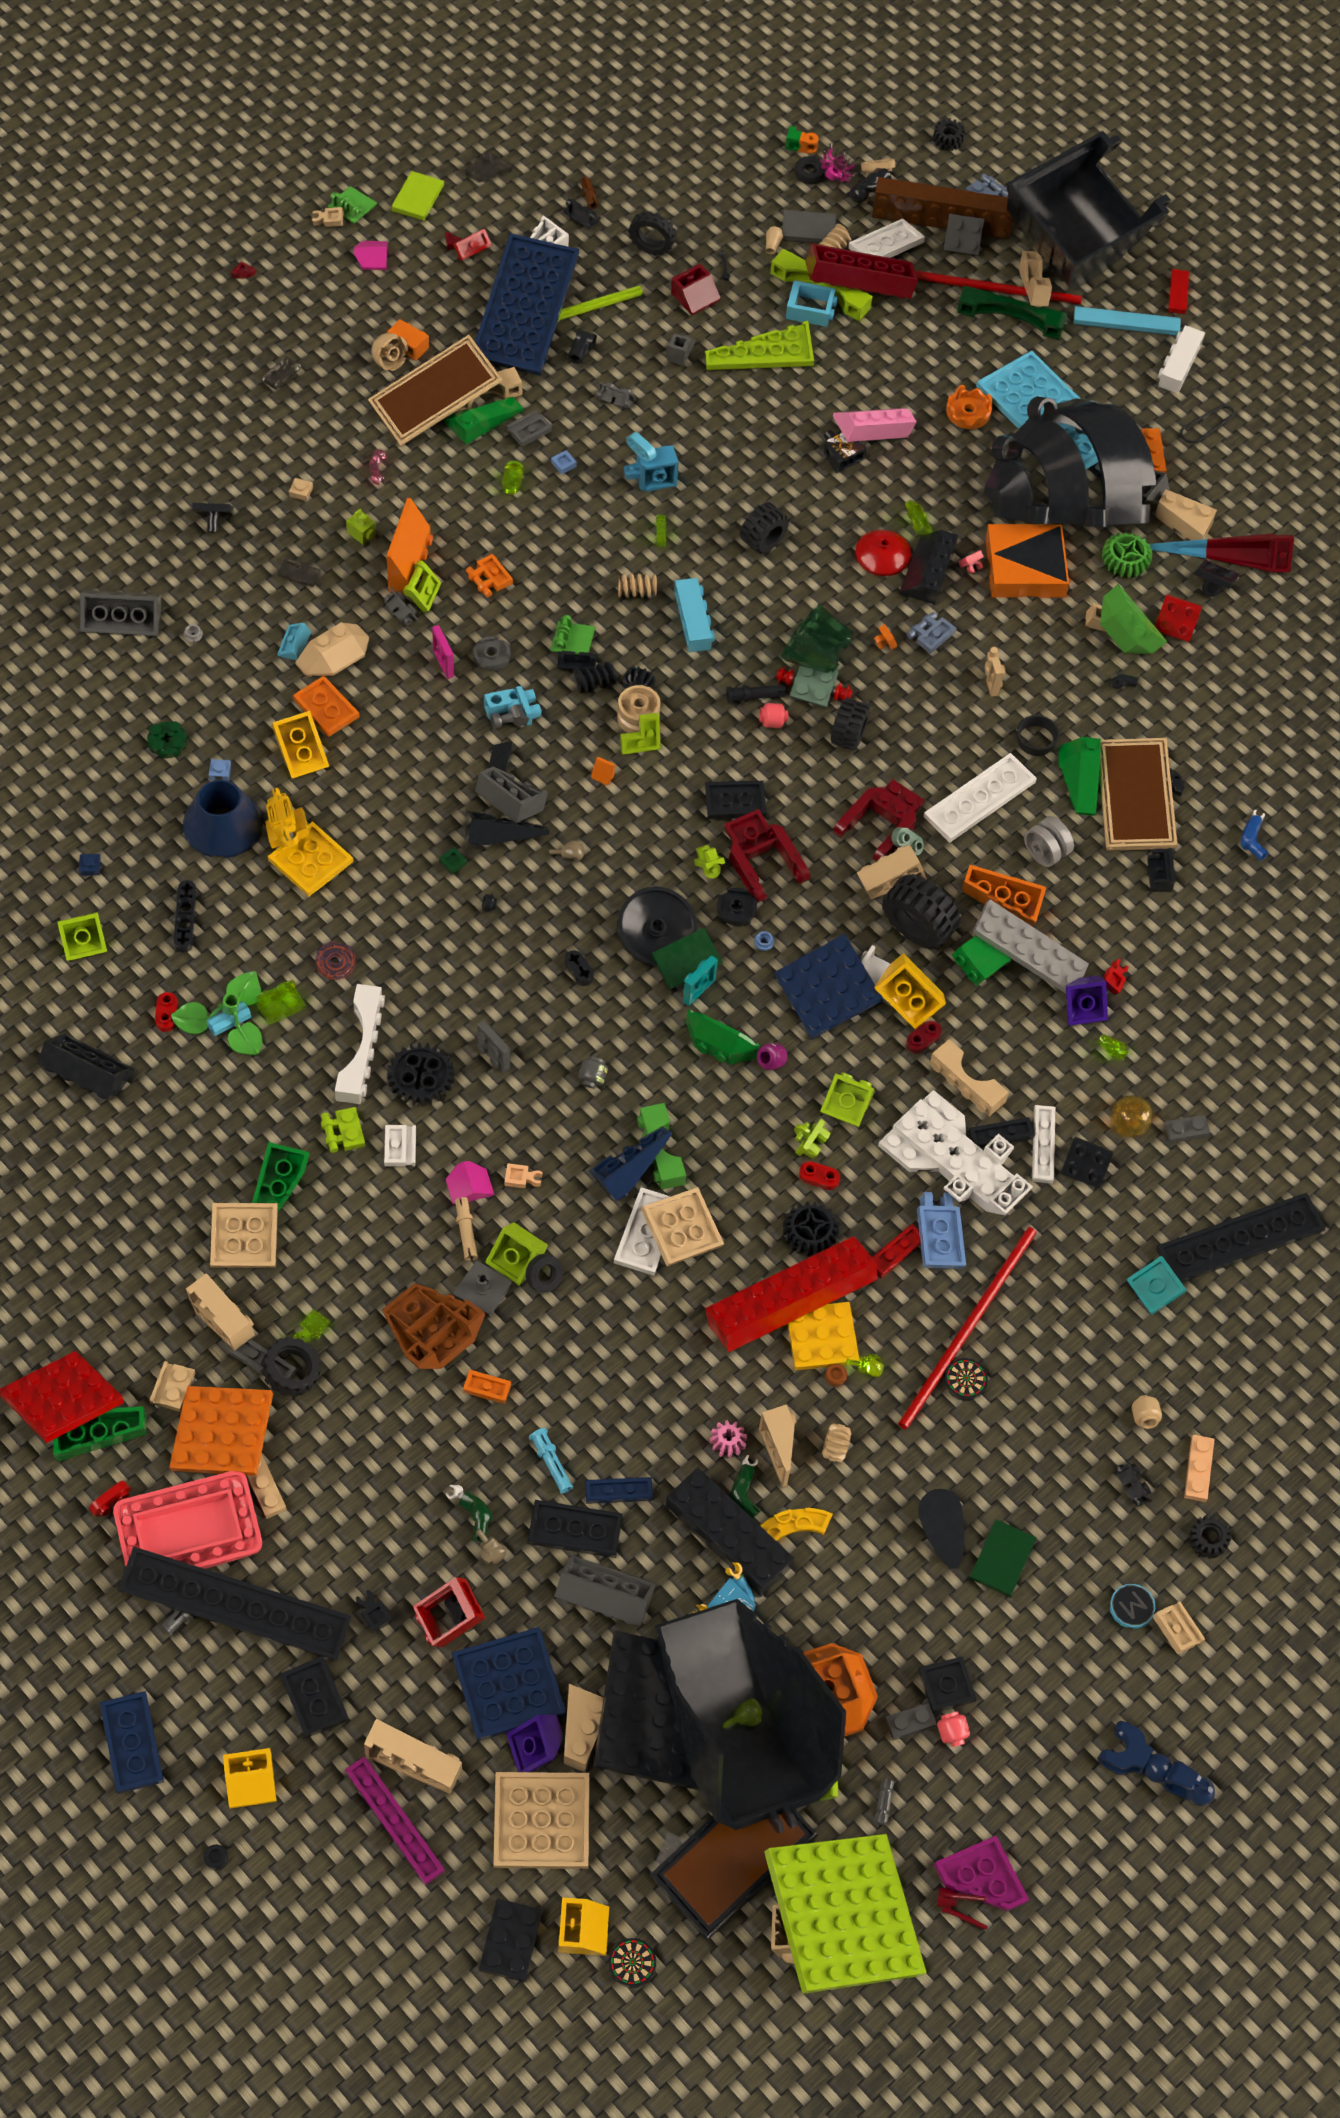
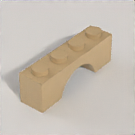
M1022 251L1019 272L1030 304L1035 307L1048 306L1052 285L1049 278H1042V257L1037 251Z
M515 367L498 371L497 373L502 377L503 381L483 393L497 394L504 399L522 395V381ZM472 400L465 406L461 407L457 411L471 408L474 400Z
M948 1039L932 1053L930 1060L932 1068L936 1072H940L950 1085L958 1088L961 1094L966 1099H970L980 1112L990 1117L1006 1103L1009 1092L995 1079L978 1081L969 1077L961 1065L964 1052Z

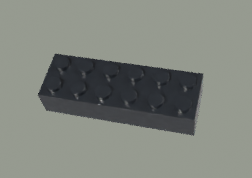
M699 1467L667 1495L665 1506L733 1571H735V1566L732 1562L739 1563L742 1567L741 1574L744 1575L749 1586L760 1597L792 1568L794 1557Z

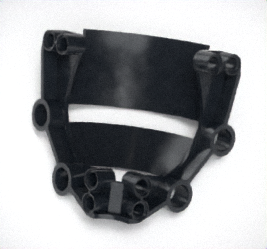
M1036 396L1030 400L1027 407L1029 419L1012 437L1001 435L994 440L992 455L996 462L985 484L984 496L988 497L992 502L995 517L1024 520L1027 523L1033 524L1066 523L1083 524L1091 527L1150 522L1151 505L1142 503V486L1156 485L1151 453L1138 425L1119 406L1115 404H1098L1097 401L1078 398L1056 404L1052 398ZM1044 404V412L1041 416V407ZM1057 423L1075 427L1078 434L1086 435L1091 442L1101 471L1103 484L1102 506H1089L1088 479L1082 456L1070 435ZM1008 444L1009 449L1007 454L1005 455V447ZM1024 448L1038 459L1044 470L1048 485V504L1033 501L1032 483L1027 471L1021 465Z

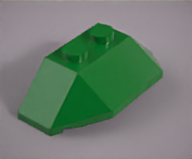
M692 1010L687 1011L686 1025L693 1046L699 1052L707 1053L715 1057L717 1061L725 1062L729 1065L757 1059V1052L761 1047L760 1044L753 1042L752 1039L741 1032L704 1014L693 1012Z

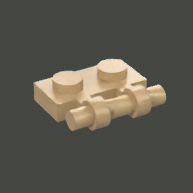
M992 647L987 654V662L984 667L985 674L987 675L986 683L991 697L999 695L1000 687L1003 685L1002 678L1005 676V667L1000 663L998 649Z

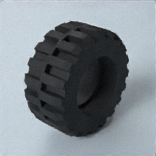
M915 874L904 875L897 880L882 899V910H884L885 917L889 919L890 924L899 933L904 935L903 937L911 940L912 943L929 949L942 947L960 924V913L956 909V904L951 901L948 894L946 895L940 887L935 886V883L927 881L922 876L918 877Z

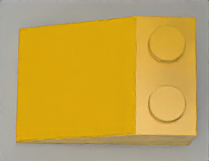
M310 711L272 723L278 746L292 779L329 767Z

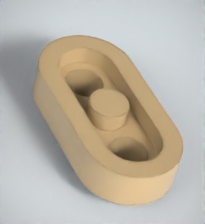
M880 159L861 163V170L865 171V174L872 173L876 168H886L888 171H892V168L895 167V159Z

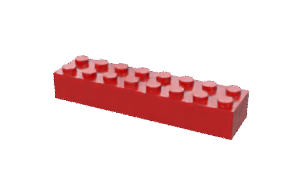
M853 1236L706 1307L708 1326L726 1350L731 1352L878 1280L876 1262L856 1237Z

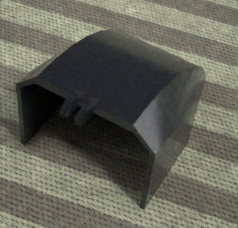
M738 1599L655 1625L685 1753L698 1789L714 1819L735 1830L768 1819L774 1830L780 1833L784 1830L783 1823L778 1816L781 1814L791 1829L796 1827V1818L791 1810L819 1801L841 1777L846 1710L803 1652L796 1646L793 1648L787 1644L788 1639L783 1635L777 1636L771 1631L772 1626L767 1622L762 1624L756 1619L757 1614Z

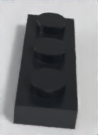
M1029 1117L971 1127L968 1131L971 1141L980 1148H985L998 1134L1009 1143L1031 1140L1035 1136Z

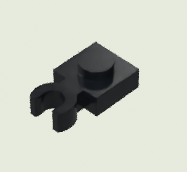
M367 1590L366 1595L369 1599L364 1602L357 1596L356 1602L360 1608L365 1609L361 1612V1616L372 1632L375 1633L391 1623L393 1618L381 1600L374 1603L372 1592Z

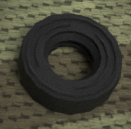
M814 156L800 158L795 166L797 179L805 184L821 182L825 177L826 169L821 168V159ZM813 167L817 171L815 173H807L804 171V168Z
M549 1254L535 1256L526 1268L525 1277L527 1283L532 1289L541 1293L554 1290L560 1284L563 1277L562 1264L556 1257ZM548 1265L550 1267V1275L547 1280L540 1281L538 1277L539 1270L543 1266Z

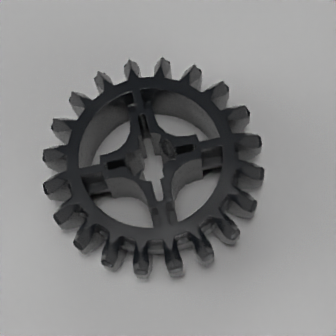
M808 1200L805 1202V1206L801 1203L797 1204V1208L792 1207L790 1213H787L785 1216L786 1220L783 1221V1235L786 1236V1243H790L791 1249L797 1247L798 1254L801 1251H805L806 1257L809 1255V1252L815 1255L818 1251L822 1252L835 1245L840 1233L838 1230L840 1224L836 1222L837 1216L832 1215V1209L825 1210V1204L821 1205V1207L817 1206V1201L813 1205H810ZM806 1218L804 1222H799V1225H795L800 1219ZM827 1233L823 1238L816 1240L817 1236Z

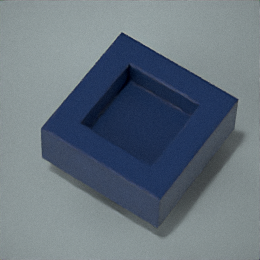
M80 854V876L100 875V854Z

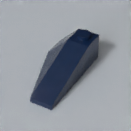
M662 1126L642 1137L638 1145L624 1147L622 1154L614 1158L612 1155L608 1156L590 1169L589 1172L608 1196L615 1201L622 1199L633 1189L672 1136V1133Z

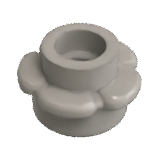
M191 624L186 627L184 636L188 642H198L202 639L203 631L198 625Z

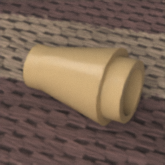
M773 226L766 231V253L775 254L783 238L780 228Z

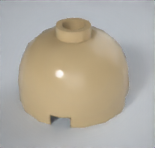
M381 334L372 345L371 353L373 360L382 369L394 371L405 362L406 358L404 356L408 352V345L404 338L396 334Z

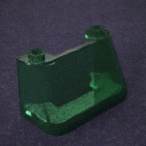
M818 603L794 630L780 657L789 663L826 674L829 672L833 673L840 665L837 655L842 648L846 649L852 642L850 638L853 632Z

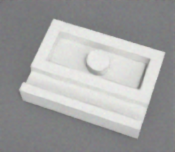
M385 1125V1166H415L416 1125H413V1127Z

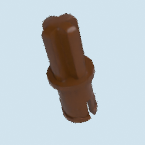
M585 176L580 180L583 189L582 195L586 199L588 208L590 210L592 208L596 209L599 206L595 195L596 190L593 188L591 180Z

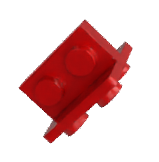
M1167 594L1155 627L1161 633L1189 642L1198 622L1202 606Z

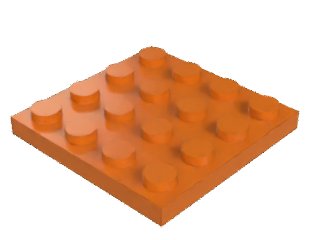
M187 1386L169 1466L170 1470L211 1474L234 1471L244 1473L247 1476H257L273 1398L272 1391Z

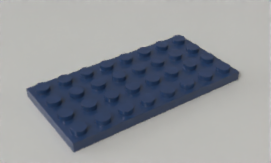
M510 233L475 341L491 364L506 368L515 367L516 370L541 376L578 259L579 249Z

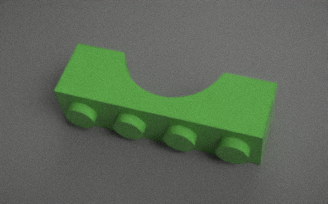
M665 1103L640 1108V1116L637 1117L639 1129L643 1128L644 1134L642 1137L662 1126L669 1130L670 1119ZM661 1149L650 1164L654 1165L653 1177L655 1183H659L661 1190L685 1185L686 1173L681 1157L670 1155Z

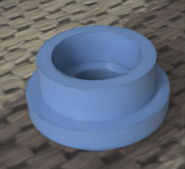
M762 931L755 936L754 944L757 949L768 951L774 946V938L769 932Z

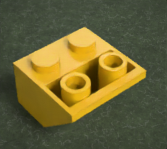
M270 1748L223 1755L230 1809L277 1802Z
M562 1897L558 1953L606 1956L609 1906L587 1899Z

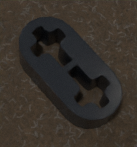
M569 951L565 956L566 968L576 983L581 986L590 985L593 981L592 968L579 951ZM572 958H573L574 960H578V962H577L578 966L576 965V963H575L574 961H571ZM581 971L584 975H588V978L581 977Z

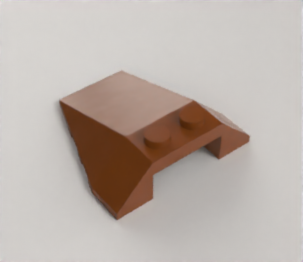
M416 1283L382 1309L405 1357L419 1369H442L475 1341L485 1317V1313L471 1301L464 1300L463 1302L455 1299L452 1295L448 1294L445 1296L439 1294L437 1290Z

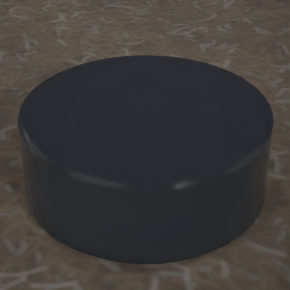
M215 1844L205 1850L204 1862L209 1869L220 1870L227 1864L228 1854L223 1846Z

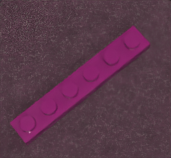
M365 1756L346 1768V1774L423 1884L426 1886L443 1874L445 1869Z

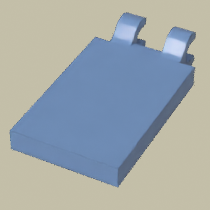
M923 1192V1196H920L921 1206L917 1208L923 1268L964 1269L966 1267L960 1207H953V1196L949 1193H943L944 1197H940L941 1206H933L932 1192Z

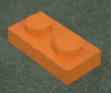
M469 1370L463 1387V1393L505 1404L511 1388V1381Z

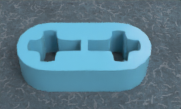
M634 432L626 438L629 447L645 462L648 463L656 458L657 455L654 447L638 432Z

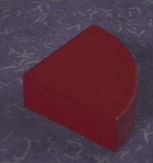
M445 232L447 250L455 249L453 244L462 238L455 236L453 233Z
M242 261L231 271V277L237 279L250 278L256 274L255 268Z

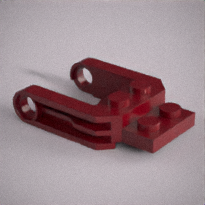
M892 779L885 788H868L836 823L833 833L841 838L859 822L870 808L895 826L905 827L913 832L916 822L915 813L924 804V799ZM892 833L875 851L872 858L875 862L883 856L894 853L898 849L892 843Z
M759 809L724 824V830L733 843L729 854V861L746 889L750 892V895L753 898L755 897L757 903L766 900L767 895H765L764 889L759 882L760 879L748 860L766 853L774 847L777 848L798 883L801 884L810 880L811 876L808 867L783 827L775 824L768 825Z

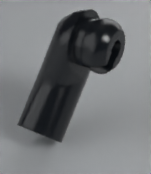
M1121 673L1111 680V686L1115 689L1122 688L1125 685L1136 687L1139 678Z

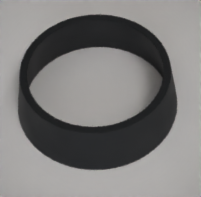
M1042 715L1025 717L1017 727L1019 747L1027 754L1033 756L1048 754L1053 750L1059 739L1057 725L1051 719ZM1040 726L1051 733L1053 744L1046 748H1034L1027 745L1021 739L1020 733L1027 727Z

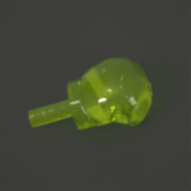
M867 1354L866 1357L862 1356L860 1361L846 1360V1364L859 1366V1372L870 1374L873 1377H879L883 1372V1359L876 1356V1354Z
M753 1698L746 1700L733 1711L735 1717L724 1723L726 1728H729L737 1722L741 1725L746 1723L749 1726L758 1724L763 1713L760 1704Z

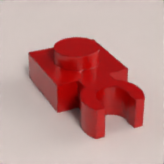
M1120 958L1112 962L1111 967L1107 968L1103 979L1106 981V988L1114 995L1120 993L1126 980L1122 974L1128 971L1127 965L1122 968L1120 967Z

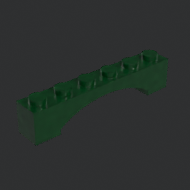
M964 286L957 313L970 317L978 314H1001L1018 318L1039 329L1043 333L1042 336L1055 340H1060L1067 317L1065 312L1043 306L1035 307L1025 301L969 286Z

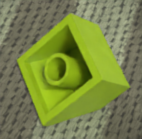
M513 1222L503 1227L485 1263L520 1286L526 1280V1268L529 1262L535 1256L544 1254L548 1245Z

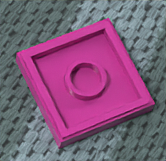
M437 625L432 628L433 652L446 678L450 679L454 677L453 652L440 626Z

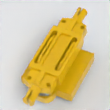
M275 788V790L272 789L271 791L273 797L268 799V804H266L269 820L265 821L269 843L272 849L281 846L289 848L296 845L299 839L310 834L303 808L300 807L293 810L292 803L286 793L280 794V790Z

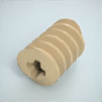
M837 224L819 245L842 249L847 247V243L851 242V238L847 229L843 225Z
M623 573L622 577L619 578L618 597H621L623 592L627 598L630 592H632L634 598H636L638 592L641 598H644L645 593L648 594L649 598L652 597L653 593L656 596V574H653L651 579L648 574H645L644 579H642L641 574H638L635 579L633 573H631L627 579L626 574Z

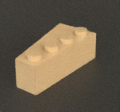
M378 1719L375 1720L364 1743L366 1758L448 1794H451L462 1771V1762L455 1755L449 1753L446 1755L434 1746L425 1744Z

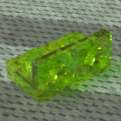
M294 980L282 982L278 987L263 991L257 996L258 1008L269 1025L306 1008L303 999L296 989Z

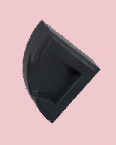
M1174 771L1171 775L1172 792L1181 796L1184 784L1181 775Z

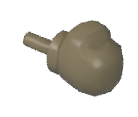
M570 841L566 845H562V849L549 850V854H562V859L580 861L584 856V846L580 842Z
M478 1529L476 1534L483 1541L480 1544L482 1560L486 1564L499 1563L505 1557L506 1549L493 1536L487 1538L481 1529Z

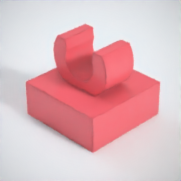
M980 550L959 560L958 563L961 568L967 566V571L971 574L975 572L973 565L978 570L983 568L979 559L984 556Z

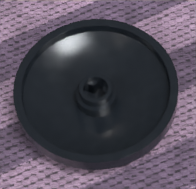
M647 887L633 893L621 907L617 919L618 937L627 953L637 961L655 967L657 966L651 956L653 952L697 931V919L691 905L679 893L665 887Z

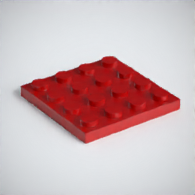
M76 1351L0 1388V1397L46 1443L124 1403L123 1396Z

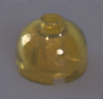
M1135 1095L1124 1096L1113 1107L1110 1120L1111 1123L1113 1122L1114 1129L1118 1133L1134 1138L1148 1131L1152 1124L1153 1112L1149 1103L1142 1097Z

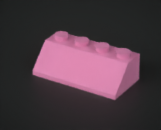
M880 409L833 413V417L847 442L908 438L916 424V420L909 409Z

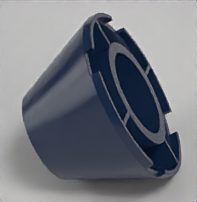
M213 780L203 785L188 806L183 817V831L186 840L196 851L209 857L215 855L229 858L240 855L249 850L258 841L262 833L263 818L260 808L240 788L227 780ZM220 808L232 809L231 812L222 815L210 813Z

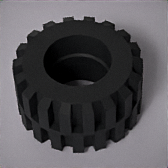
M766 502L756 507L745 519L741 527L740 538L759 554L767 553L786 534L789 527V519L772 503Z
M847 697L843 700L832 728L831 744L852 751L859 746L869 718V704Z

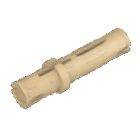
M461 1197L462 1203L457 1198L455 1200L458 1215L456 1222L460 1227L464 1260L471 1261V1256H473V1260H476L478 1255L472 1228L473 1216L469 1211L468 1198Z

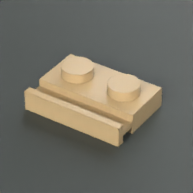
M164 1361L149 1400L150 1404H157L160 1407L181 1412L187 1386H191L195 1370L176 1364H168V1362Z
M1180 1601L1175 1605L1156 1612L1152 1616L1177 1655L1193 1648L1197 1644H1201L1205 1640Z

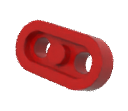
M165 992L157 998L155 1023L156 1027L162 1032H169L176 1027L171 1014L178 1010V1001L173 993Z
M808 1161L803 1163L799 1170L800 1179L804 1183L833 1190L840 1183V1173L836 1169ZM807 1169H812L813 1172L810 1173ZM827 1175H831V1176H833L834 1178L829 1179V1178L827 1177Z
M125 1481L118 1482L98 1497L90 1505L89 1511L95 1517L106 1516L118 1501L130 1496L131 1488Z

